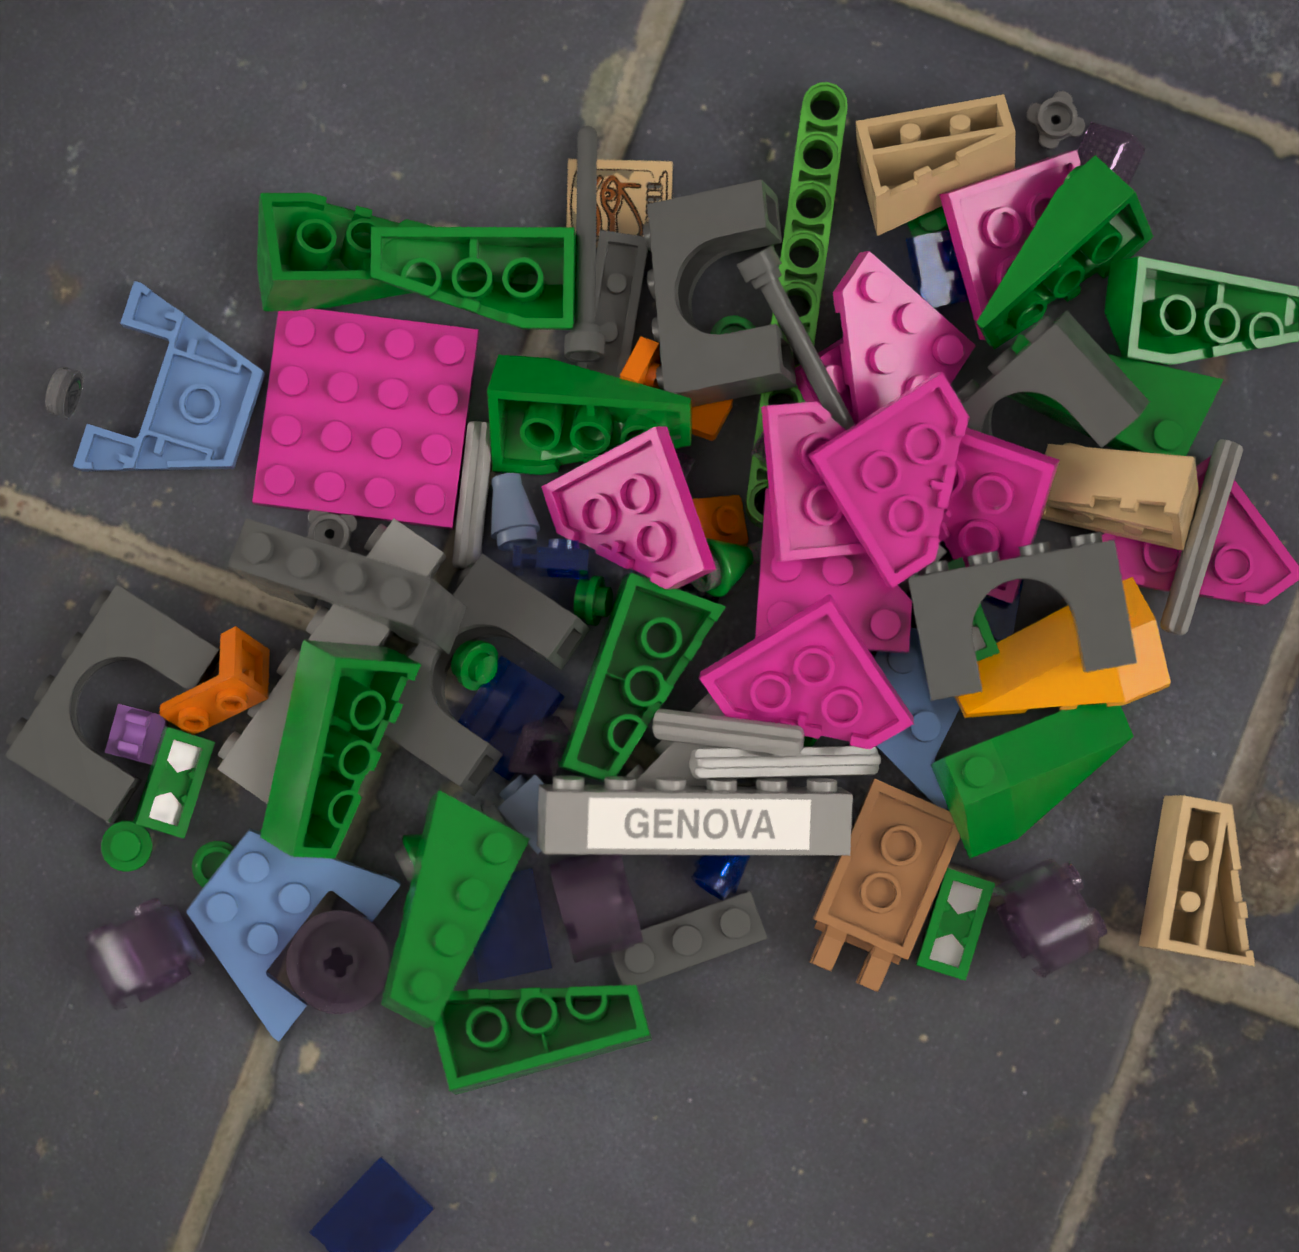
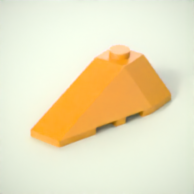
M1134 578L1125 579L1122 583L1137 663L1083 672L1074 621L1070 608L1067 605L997 642L1000 653L977 661L982 692L954 697L964 717L1026 713L1028 709L1049 707L1071 710L1077 709L1078 705L1106 703L1107 707L1122 706L1169 687L1171 682L1157 622Z

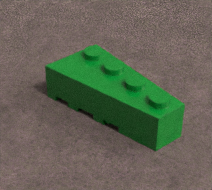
M1019 334L1011 348L1015 353H1018L1029 341L1024 335ZM1107 354L1149 400V403L1142 414L1108 442L1106 446L1114 450L1187 456L1224 379ZM1018 392L1007 396L1092 438L1062 404L1049 396L1036 392Z
M631 572L624 575L557 767L604 783L605 777L617 776L645 733L656 711L664 704L674 688V684L689 661L693 659L702 645V641L726 606L679 589H664L650 582V579Z
M303 640L260 835L262 839L291 857L336 858L362 799L358 794L359 788L365 775L370 770L374 771L382 754L377 750L388 723H396L403 704L398 702L407 680H415L421 667L420 663L389 647Z
M440 790L429 800L423 835L419 842L413 877L403 909L404 914L399 936L396 939L381 1005L426 1029L437 1022L530 840L528 837Z
M636 985L452 991L437 1022L433 1024L449 1090L455 1095L652 1041L642 1000Z

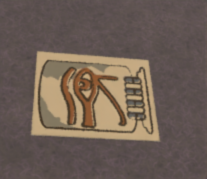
M568 159L566 227H574L576 233L577 159ZM597 160L596 248L600 230L644 237L643 226L644 223L649 222L647 204L672 199L673 161Z

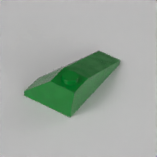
M1141 256L1110 263L1104 313L1123 358L1169 366L1299 341V287Z
M498 354L487 389L492 471L536 475L558 472L561 465L581 461L587 463L655 426L668 428L674 448L691 446L692 411L691 398L550 358Z

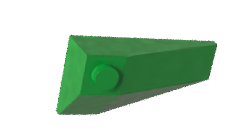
M1096 155L1085 165L1074 168L1066 176L1064 183L1056 190L976 323L983 336L993 349L998 348L1041 320L1046 312L1047 305L1055 299L1063 298L1068 302L1078 296L1081 291L1079 284L1096 273L1103 279L1109 275L1110 263L1131 258L1154 237L1136 192Z
M260 193L257 271L263 311L325 309L413 293L371 279V227L434 226L408 219L400 223L372 216V209L356 205L354 211L326 203L327 197L313 193Z
M371 227L370 277L371 279L523 330H574L575 228Z
M1106 703L1078 705L1077 709L1062 710L959 751L930 765L968 857L971 859L1019 839L1134 736L1121 706L1107 707Z

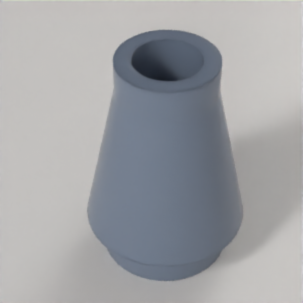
M505 473L491 479L493 489L491 538L497 540L498 549L501 551H516L535 545L538 542L536 533L540 531V526L522 485L521 475L519 473Z

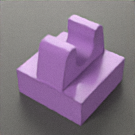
M118 704L105 753L152 765L163 727L167 726L169 721L160 716V714Z

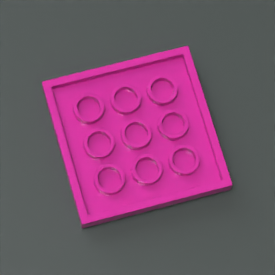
M320 309L278 311L252 503L260 506L308 512L315 510L337 515L346 514L353 515L355 518L391 522L395 518L403 524L453 530L479 330Z

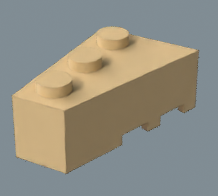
M1004 94L856 121L857 161L877 236L941 207L942 203L939 194L1015 169V128Z
M1074 443L1063 445L1048 444L1045 455L1060 461L1041 519L1184 551L1199 498L1195 457L1089 448Z
M1184 795L1164 796L1139 946L1233 964L1255 966L1253 950H1249L1245 918H1248L1246 902L1242 901L1238 870H1241L1231 804Z

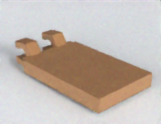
M875 778L872 779L851 827L850 856H839L812 918L817 921L814 928L822 931V934L818 939L809 963L832 971L845 941L869 952L855 983L878 992L891 962L898 965L901 958L909 959L960 839L950 811Z

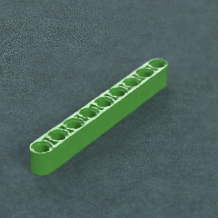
M820 82L811 86L805 93L802 102L780 254L782 264L779 265V270L782 276L778 277L788 297L800 295L808 301L810 311L806 315L799 317L813 345L815 343L848 108L847 97L844 91L830 82ZM827 100L835 105L837 114L829 120H821L812 114L810 106L816 101ZM818 148L824 150L829 155L831 163L823 169H814L805 163L803 155L811 149ZM805 197H812L821 202L824 212L816 218L809 219L803 217L798 212L796 204ZM798 246H806L815 252L817 261L808 268H801L792 263L789 253ZM772 312L771 325L777 324L780 327ZM798 386L761 393L745 502L746 514L749 520L760 528H763V515L756 510L754 499L760 493L769 489L767 464L761 456L763 447L760 446V443L764 442L761 407L768 406L769 399L777 393L790 395L795 403H805Z

